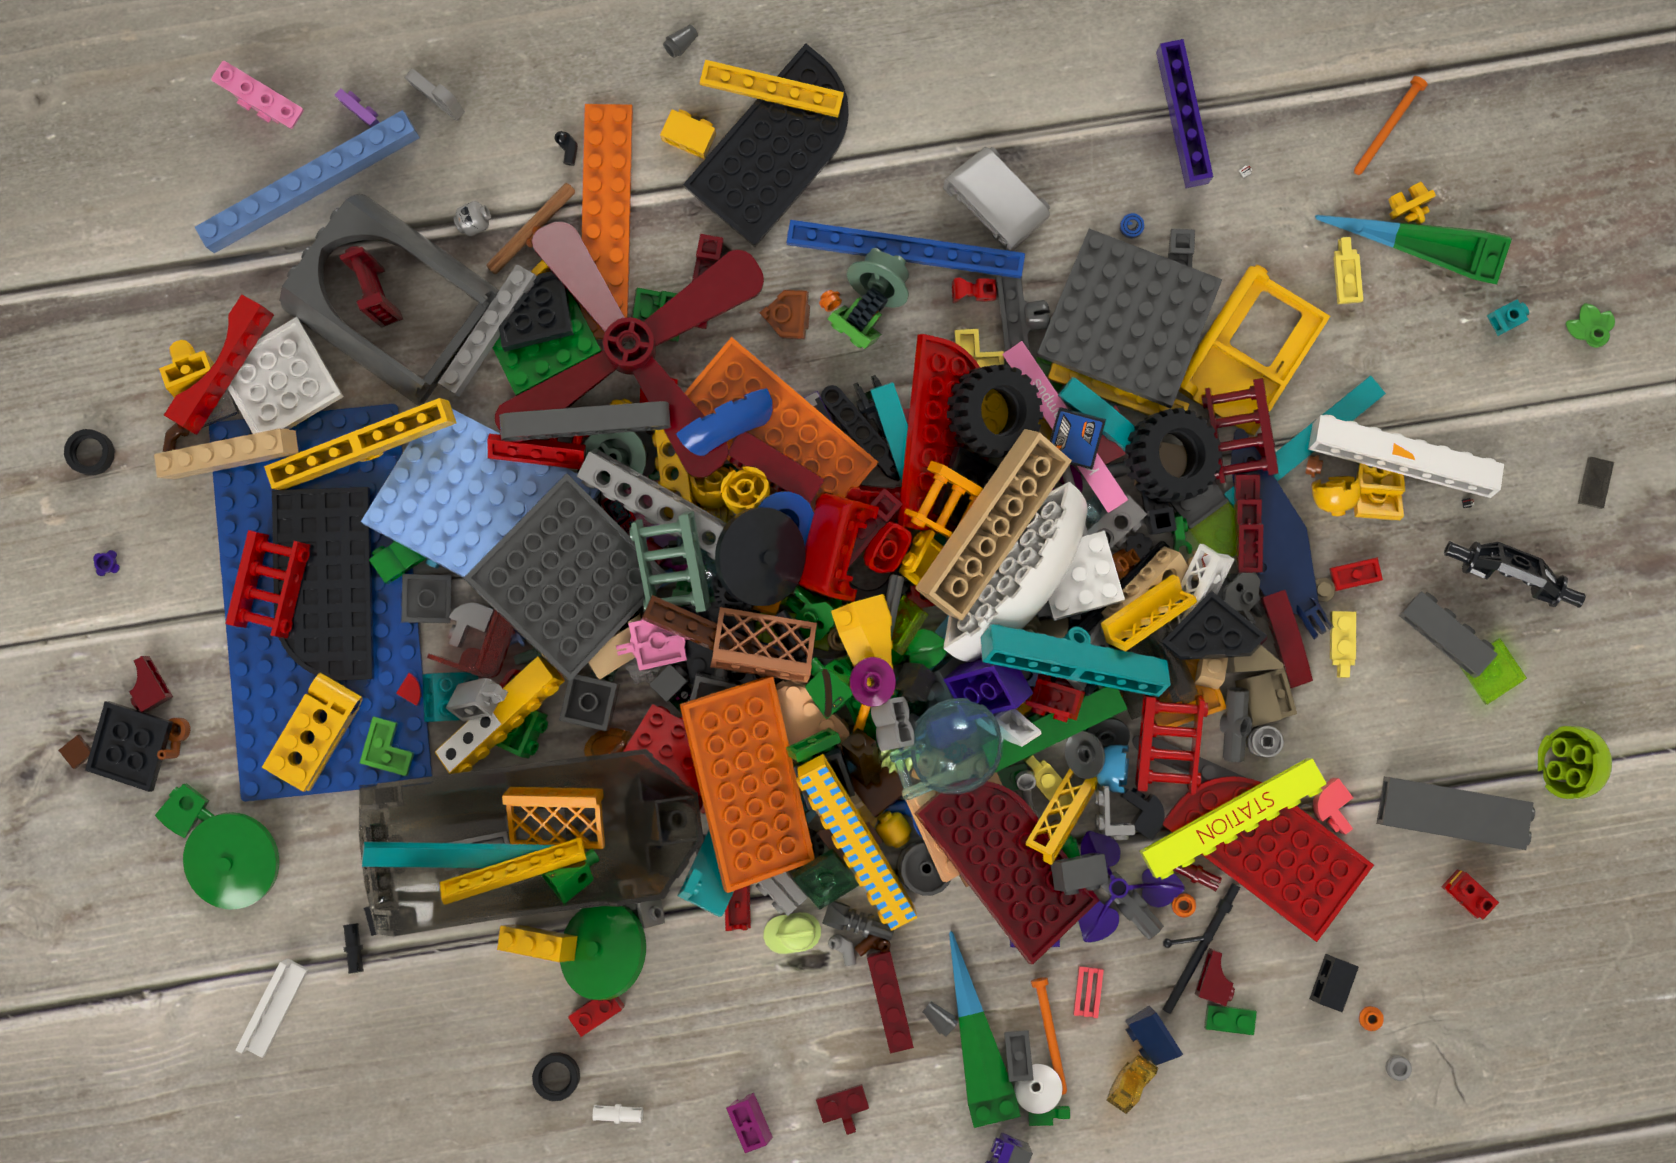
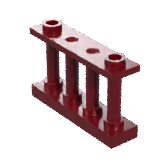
M353 246L346 249L344 254L339 255L341 261L353 270L358 278L364 294L362 299L356 301L360 311L381 328L403 320L401 311L386 298L378 278V274L385 272L384 267L363 247Z
M1263 378L1254 379V385L1250 386V389L1212 395L1211 388H1205L1206 394L1201 395L1203 408H1208L1210 423L1216 431L1213 433L1215 438H1219L1218 428L1251 422L1260 423L1262 433H1257V436L1220 442L1221 445H1218V449L1222 452L1259 445L1260 448L1264 447L1266 455L1261 457V460L1224 466L1223 458L1218 461V464H1221L1220 472L1214 474V476H1216V479H1220L1221 484L1226 483L1225 475L1260 469L1268 471L1269 475L1279 474ZM1249 398L1257 401L1258 409L1253 410L1254 412L1216 419L1215 404Z

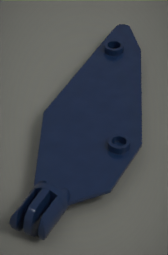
M1239 428L1235 430L1233 440L1248 438L1249 436L1244 429ZM1255 446L1232 450L1230 465L1247 462V458H1252L1254 461L1261 460V455ZM1260 469L1237 473L1260 474L1263 572H1255L1260 578L1259 588L1264 596L1286 590L1293 613L1300 617L1312 638L1316 639L1318 638L1316 630L1323 635L1327 632L1325 626L1329 630L1334 628L1318 601L1307 527L1275 477L1269 475L1268 471Z

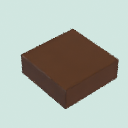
M76 735L58 751L69 765L76 769L89 758L91 748L80 735Z

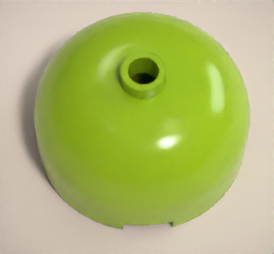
M1561 726L1550 735H1546L1538 749V771L1543 770V779L1547 784L1545 787L1553 795L1563 799H1583L1598 793L1606 785L1612 771V756L1606 742L1596 732L1585 727ZM1551 747L1557 757H1567L1566 761H1551L1547 768L1545 767V756Z

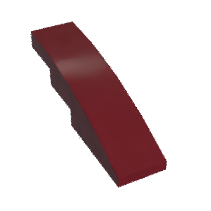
M1234 474L1238 573L1263 572L1260 474Z
M1286 590L1262 597L1261 600L1269 619L1267 622L1275 642L1273 645L1279 661L1284 665L1290 689L1313 681L1303 641Z

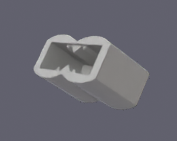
M904 696L892 698L883 705L871 707L872 719L877 727L876 739L881 751L914 745V731L909 722V708Z

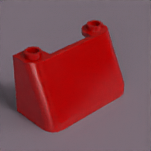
M828 493L821 495L816 501V508L805 546V566L799 585L832 598L854 602L857 590L849 585V581L853 580V576L846 575L858 529H866L867 524H864L866 520L877 518L879 507Z

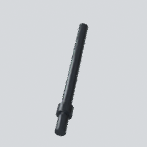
M1234 883L1231 884L1225 897L1218 902L1216 906L1218 909L1205 933H1211L1214 937L1226 913L1229 914L1232 910V903L1241 887ZM1205 940L1199 942L1162 1010L1169 1014L1172 1013L1210 942Z

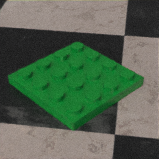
M568 289L567 293L574 335L506 352L502 349L499 337L492 347L516 396L602 352L575 298Z

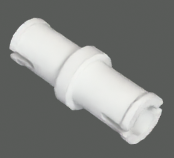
M616 1104L615 1106L594 1105L593 1121H614L615 1124H620L621 1122L642 1123L643 1107H622L621 1104Z

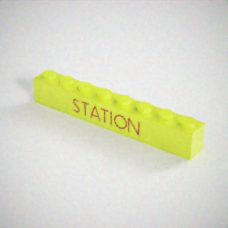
M1306 758L1141 849L1139 852L1153 877L1165 879L1174 874L1173 869L1182 865L1184 868L1194 863L1196 856L1202 853L1206 856L1217 849L1215 846L1223 841L1225 844L1238 838L1236 834L1241 831L1250 832L1259 826V821L1265 818L1269 821L1280 815L1279 810L1285 807L1291 809L1301 803L1300 799L1306 795L1312 797L1322 792L1321 787L1327 783L1313 758Z

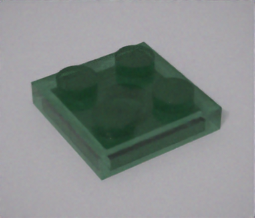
M833 848L792 873L793 880L819 910L859 886L854 873Z

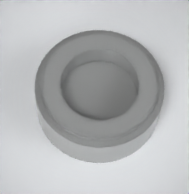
M1394 1055L1386 1062V1072L1394 1080L1403 1081L1411 1075L1412 1066L1405 1057Z

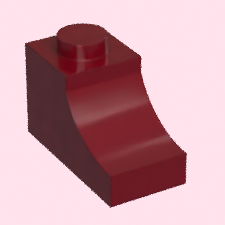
M140 656L135 659L137 681L134 688L129 691L132 696L130 701L136 710L150 712L173 698V695L150 656Z
M1209 948L1194 994L1200 998L1227 1006L1228 1001H1232L1235 993L1234 983L1226 979L1221 966L1222 953Z

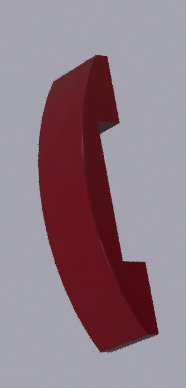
M700 234L692 281L721 259L723 237ZM708 321L695 328L707 329Z
M885 488L870 504L879 507L877 518H869L864 523L867 524V528L858 529L849 567L902 505Z

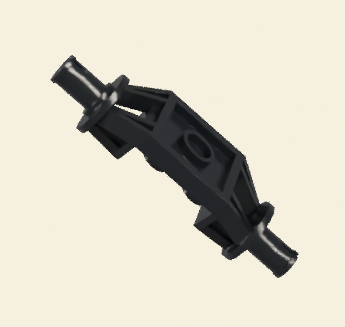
M1449 541L1445 547L1444 556H1449L1463 562V573L1471 572L1484 579H1488L1497 570L1505 577L1511 578L1513 576L1522 580L1526 585L1531 586L1533 598L1547 602L1550 607H1556L1560 601H1564L1580 608L1585 601V593L1568 588V578L1564 575L1557 578L1543 559L1506 544L1493 542L1481 545L1476 541L1468 549Z

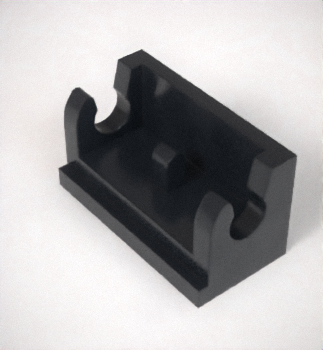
M1325 954L1309 999L1343 1013L1359 967Z

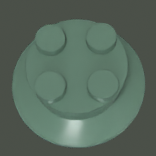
M872 248L864 261L851 264L847 270V279L853 289L863 297L868 290L874 287L888 298L884 307H900L907 302L909 292L905 285L909 278V273L905 267L906 261L900 256H892L877 248Z
M635 432L590 435L584 444L586 445V457L589 451L598 449L638 473L643 474L646 466V451L642 440ZM603 471V480L610 482V474L607 471ZM623 483V490L631 487L628 483Z

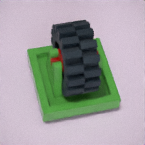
M872 287L862 298H857L850 308L844 305L833 311L828 320L832 322L831 326L836 331L847 334L855 346L866 349L877 342L882 335L874 329V326L881 318L882 314L880 311L886 305L888 298Z

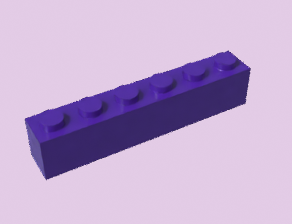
M1184 39L1160 43L1156 55L1185 189L1209 184L1214 176Z

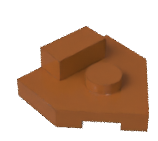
M783 290L768 307L766 306L759 313L782 339H805L806 329L809 328V292Z

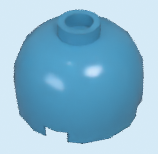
M1110 745L1104 748L1105 762L1102 771L1097 775V782L1100 786H1109V791L1125 793L1126 791L1122 785H1127L1129 758H1126V753L1124 752H1129V745Z

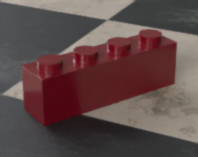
M747 431L738 435L728 450V455L731 456L729 461L740 468L744 464L745 466L759 469L772 482L770 485L772 488L779 492L786 490L801 495L808 503H811L825 480Z
M890 949L885 952L878 951L866 954L890 1054L912 1049L914 1046Z

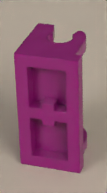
M754 1093L747 1095L740 1101L738 1099L726 1108L745 1153L764 1147L771 1141L773 1136Z

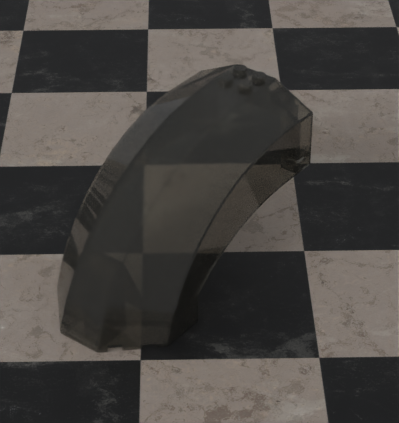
M647 749L359 785V843L361 860L364 842L449 843L507 831L509 838L506 805H503L502 795L509 787L603 789L604 795L601 804L605 847L604 849H594L600 860L589 867L594 879L565 904L561 902L548 886L541 874L444 905L441 899L439 882L482 868H456L445 871L444 868L362 867L376 934L400 936L534 914L599 906L619 907L664 899L669 893V888L676 878L680 877L689 864L691 856L704 842L698 792L680 780L679 776L665 764H661L655 759L653 754ZM514 806V813L522 820L528 813L521 806ZM537 807L535 810L544 820L551 815L544 807ZM561 807L558 810L567 821L574 815L567 807ZM584 808L581 811L591 822L596 817L595 808ZM531 815L524 821L533 831L540 826ZM554 816L547 822L557 832L564 826ZM578 817L571 822L579 832H582L587 827ZM520 826L516 830L517 840H527L530 837ZM544 827L537 832L543 840H550L553 837ZM567 828L560 833L567 841L576 838ZM590 828L583 834L589 841L598 842L597 834Z

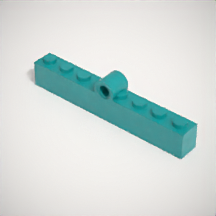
M991 624L980 637L982 662L1155 697H1159L1171 685L1167 660L1154 656L1135 654L1134 652L1115 650L1110 647L1090 644V635L1080 627H1073L1063 638H1057L1046 634L1028 632L1023 629H1013Z

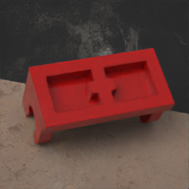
M750 885L733 892L725 910V931H734L736 929L744 931L751 928Z

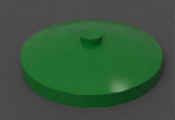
M227 812L204 820L191 832L184 847L183 867L191 888L205 902L218 908L241 909L256 903L271 890L279 872V852L274 838L263 824L245 814Z
M598 901L580 909L569 921L564 931V934L578 936L575 960L560 962L564 978L576 993L585 998L594 1000L616 998L631 988L644 966L646 937L642 924L629 908L615 902Z

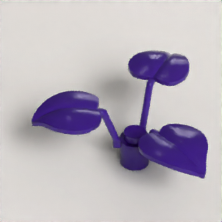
M1093 831L1086 832L1081 843V855L1088 853H1103L1105 855L1107 873L1111 878L1109 883L1111 897L1105 905L1099 901L1078 921L1084 942L1103 940L1116 930L1119 924V914L1116 910L1109 908L1115 898L1125 897L1129 890L1143 888L1142 897L1144 901L1150 906L1158 908L1169 905L1175 897L1177 898L1185 890L1182 881L1175 874L1165 879H1161V877L1155 878L1149 868L1142 874L1143 884L1128 885L1123 878H1115L1110 867L1119 862L1121 851L1118 843L1109 836Z

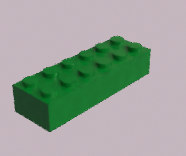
M1099 685L1091 695L1085 696L1084 694L1077 721L1068 718L1066 723L1053 719L1054 714L1047 712L1045 716L1034 713L1026 718L1039 728L1042 734L1023 747L1013 744L995 733L984 737V743L980 744L982 751L986 753L994 772H997L1127 710V707L1118 689Z

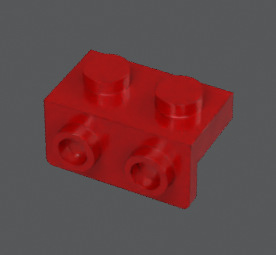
M1037 678L1031 701L1026 700L1025 705L1032 707L1031 712L1045 716L1046 712L1054 714L1053 719L1066 723L1068 718L1077 721L1085 692Z

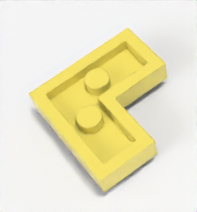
M979 329L954 331L955 343L964 348L976 360L980 368L991 365H1004V356L1002 355L1004 351L980 352Z

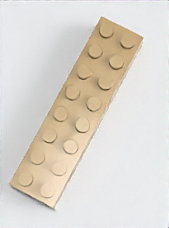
M1024 429L915 589L946 614L963 621L1072 460L1040 432Z

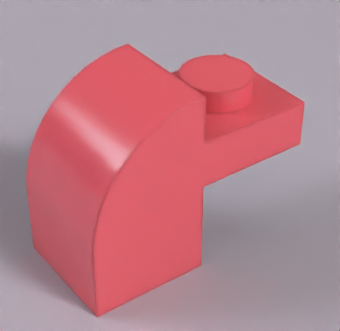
M1332 778L1326 782V785L1321 787L1322 792L1314 796L1313 812L1317 820L1324 821L1329 818L1327 823L1335 833L1339 831V833L1346 835L1353 828L1338 809L1354 797L1339 778Z

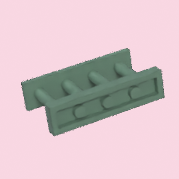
M694 511L682 513L678 516L679 519L675 523L649 527L643 526L642 519L631 523L630 538L632 541H635L645 594L643 600L644 610L652 595L657 597L655 585L684 580L691 582L692 592L690 594L661 599L676 606L692 604V606H695L696 612L706 611L711 607ZM675 532L682 534L683 544L680 547L648 551L646 537ZM680 556L687 560L688 568L684 571L658 575L652 574L650 561Z

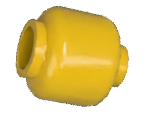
M887 811L878 818L880 822L876 826V832L886 846L899 848L910 840L911 826L902 813Z

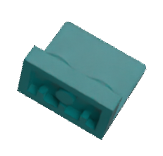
M478 672L422 674L424 722L461 720L446 709V706L457 685L478 680Z

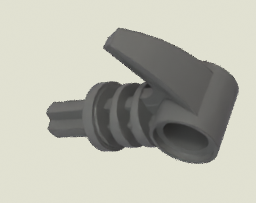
M834 900L829 901L822 922L824 925L843 930L845 925V930L850 931L853 928L854 933L857 934L859 931H862L864 938L871 934L891 940L894 930L891 931L887 924L873 920V914H868L866 918L863 912H860L859 915L856 914L857 910L854 909L849 912L850 906Z

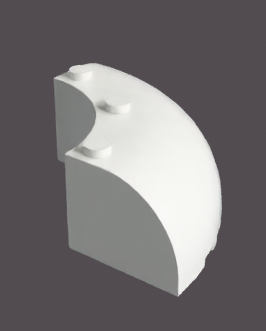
M1068 482L1050 492L963 621L949 616L943 649L952 656L966 662H974L981 659L980 637L991 624L1013 629H1023L1053 595L1076 555L1086 523V500L1072 483Z

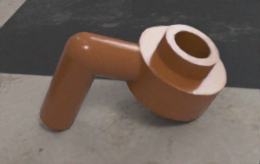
M169 719V721L173 722L168 739L171 741L170 749L158 751L157 757L159 759L179 757L181 741L186 740L191 731L190 724L186 719ZM179 726L181 727V733L178 731Z

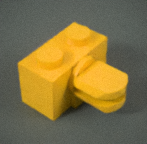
M177 340L169 348L173 363L161 367L159 370L166 389L175 398L177 394L196 384L210 370L214 362L204 350L195 354L194 348L189 342Z

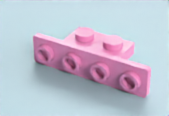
M226 61L221 62L211 78L214 83L231 92L238 99L236 102L238 105L248 111L250 108L258 112L256 115L267 123L272 120L277 124L280 122L286 127L293 129L304 112L302 107Z

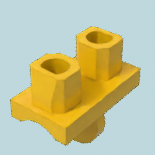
M1419 182L1408 189L1413 200L1407 202L1402 192L1388 199L1393 210L1389 213L1392 220L1410 212L1411 214L1405 216L1406 221L1409 223L1414 220L1417 224H1422L1425 222L1424 215L1429 213L1430 210L1427 206L1420 208V206L1431 201L1436 194L1434 190L1428 192L1424 184Z

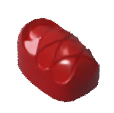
M889 521L870 541L864 554L866 566L877 573L894 572L902 562L912 539L910 531L897 523Z

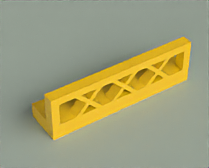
M1172 574L1101 622L1106 643L1126 652L1197 603L1196 596L1182 591L1179 577ZM1180 599H1181V600H1184V601L1181 602V603H1176V602L1179 601ZM1130 637L1125 642L1122 641L1123 638Z
M1069 768L1026 841V846L1043 854L1044 862L1050 865L1054 863L1097 789V777L1085 779L1082 785L1072 787L1070 779L1074 773ZM1071 794L1072 803L1061 807L1058 801L1060 796ZM1059 813L1060 823L1049 826L1048 816ZM1048 833L1050 840L1046 847L1034 841L1037 835Z

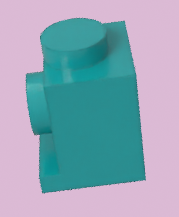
M1517 299L1493 311L1487 317L1497 336L1528 321L1529 309L1525 303H1520ZM1510 311L1512 312L1515 319L1510 317Z

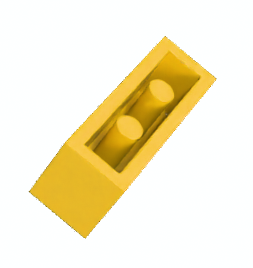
M518 924L500 925L497 950L555 962L574 961L578 936Z

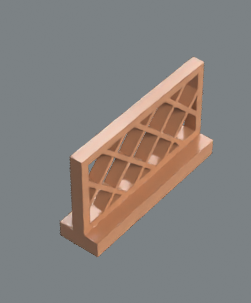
M720 607L710 667L808 683L811 675L817 623ZM724 615L733 616L739 624L729 630L723 623ZM751 620H757L763 628L753 634L746 623ZM775 624H781L787 632L777 638L770 628ZM740 627L749 635L741 643L732 634ZM799 628L810 629V636L804 641H801L794 633ZM767 631L774 641L763 647L756 637ZM791 635L798 645L788 651L780 641ZM727 636L735 645L730 650L719 649L720 641ZM752 640L760 650L755 654H748L742 646ZM777 644L784 654L779 658H772L767 650ZM801 648L807 656L806 663L795 661L791 654Z

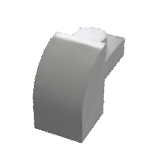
M465 603L455 608L449 618L458 622L456 625L453 624L449 631V644L462 648L470 626L489 633L497 611L478 603Z

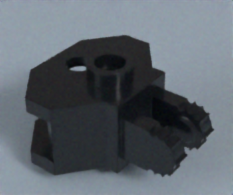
M876 375L871 376L874 388L882 386ZM858 382L853 384L859 399L856 401L860 413H865L869 419L872 418L878 429L884 431L871 392L864 393Z

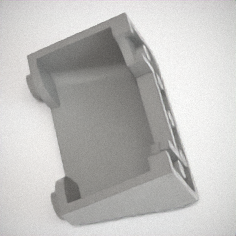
M984 147L945 179L943 189L951 197L954 194H958L957 200L959 202L962 201L993 233L995 240L1000 237L999 241L1002 244L1000 248L1002 250L1014 251L1049 218L1050 206L1043 198L1038 199L1000 160L1001 156L995 148L991 147L989 149Z

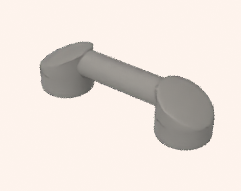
M1021 771L1015 776L1017 786L1022 790L1023 800L1040 819L1039 813L1034 809L1031 789L1036 785L1035 776L1031 771Z

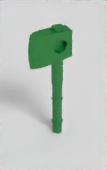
M187 783L182 784L180 788L175 787L169 794L170 798L155 814L156 818L165 827L183 838L187 837L198 819L203 822L215 816L205 808L209 800Z

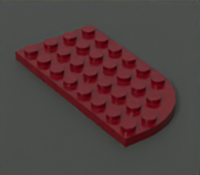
M988 781L956 783L939 791L914 813L1028 964L1033 965L1100 901L1093 890H1086V888L1079 889V893L1073 895H1065L1063 891H1056L1054 889L1051 865L1043 861L1042 853L1026 846V841L1039 818L1029 805L1009 788ZM1048 833L1037 835L1034 841L1046 847L1050 839ZM1061 849L1055 860L1068 857Z

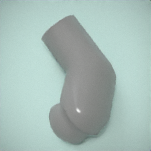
M833 935L828 941L829 947L843 953L845 966L855 965L856 958L852 941L842 935Z

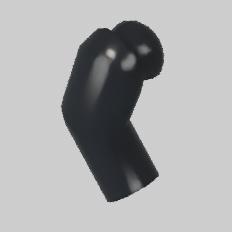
M558 131L554 136V140L565 151L563 164L575 166L578 144L569 133Z

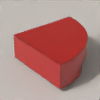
M408 673L396 694L416 706L421 701V688L417 678L413 674Z

